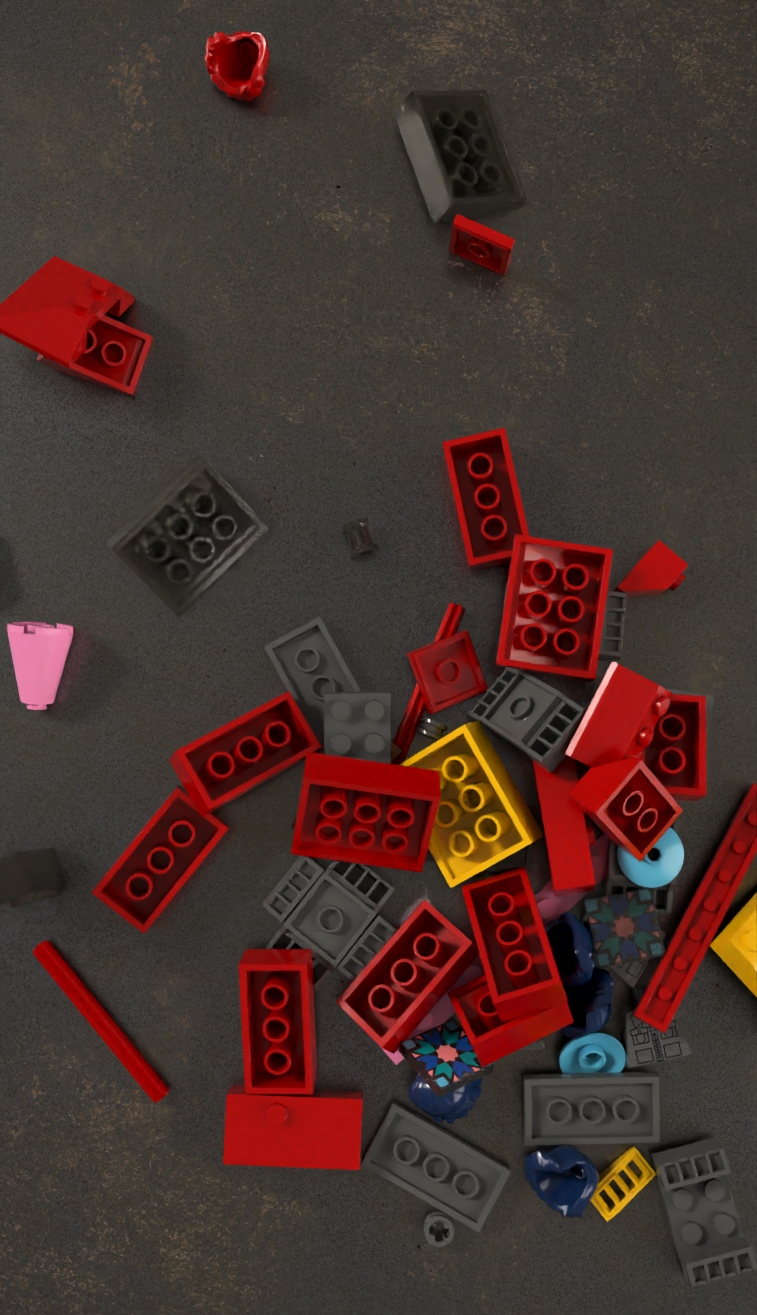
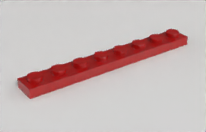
M753 783L750 785L632 1015L661 1033H666L757 852V784Z

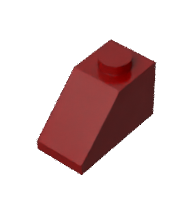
M658 540L614 591L627 593V596L662 594L668 588L674 591L686 578L682 572L687 568L688 564Z

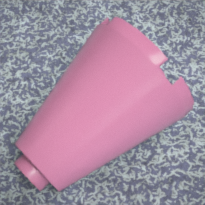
M47 622L7 623V633L20 702L26 703L27 709L45 710L47 709V704L54 703L73 638L74 626L57 623V628H54V625H49Z

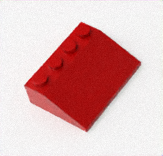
M515 534L496 665L585 683L594 681L596 679L613 549Z
M307 752L291 854L422 873L441 799L440 771Z

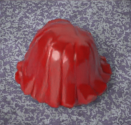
M239 31L226 35L224 32H215L214 37H208L204 59L207 71L218 89L225 92L229 98L234 97L236 100H246L247 102L254 97L260 96L262 87L265 85L264 76L270 60L268 42L261 33Z

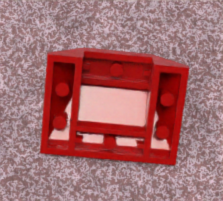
M53 256L0 304V334L69 368L86 351L87 331L106 312L119 318L134 302L135 297L108 280Z

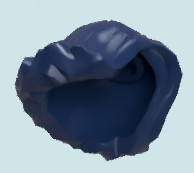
M565 912L558 918L550 921L545 926L563 986L564 988L575 989L577 986L587 983V980L590 981L593 968H595L593 939L587 927L576 915Z
M595 965L590 981L587 980V983L577 986L575 989L564 988L568 999L567 1004L574 1023L560 1029L565 1036L573 1039L581 1038L588 1033L602 1029L607 1024L611 1015V1002L613 1000V987L615 983L606 969H599Z
M445 1042L441 1043L442 1046L448 1045ZM438 1045L436 1048H435L434 1046H432V1047H433L435 1050H438L439 1047H440V1045ZM456 1049V1053L458 1055L466 1053L465 1051ZM436 1051L429 1054H423V1056L431 1055L438 1057V1053ZM459 1056L455 1057V1061L465 1063ZM438 1058L437 1065L445 1061L442 1058ZM422 1061L417 1077L408 1090L409 1099L413 1104L429 1116H433L437 1122L444 1120L450 1124L456 1119L467 1116L468 1111L473 1110V1107L476 1106V1099L482 1093V1089L479 1087L482 1084V1078L472 1068H478V1066L466 1064L473 1073L463 1071L462 1078L452 1070L450 1079L444 1072L435 1076L437 1066L426 1070L427 1062ZM447 1061L446 1063L453 1069L454 1061ZM431 1070H433L432 1077L428 1073ZM444 1077L449 1084L440 1087L435 1080Z
M559 1145L548 1152L536 1151L533 1154H529L525 1160L526 1180L530 1183L531 1189L536 1191L538 1197L547 1206L561 1213L562 1217L581 1218L583 1211L586 1209L597 1188L600 1178L597 1167L590 1158L571 1145Z

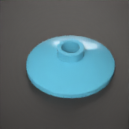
M671 827L667 829L652 847L658 851V858L654 861H651L646 854L641 862H639L617 846L619 867L630 881L639 886L655 888L668 884L678 875L684 861V849L679 836Z
M588 1033L581 1038L571 1039L564 1045L559 1054V1065L563 1074L619 1073L623 1070L626 1063V1053L621 1042L604 1033Z

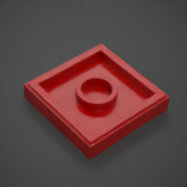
M457 214L452 223L449 251L498 274L505 275L510 264L515 239Z
M467 630L460 631L407 653L429 714H434L479 695L488 689Z

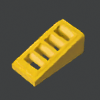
M633 1145L599 1174V1182L590 1201L608 1222L628 1204L656 1173ZM632 1160L642 1171V1174L638 1177L628 1166ZM622 1170L632 1180L628 1186L618 1175ZM612 1180H614L622 1190L618 1194H616L609 1185V1183ZM603 1189L611 1198L607 1203L599 1195Z

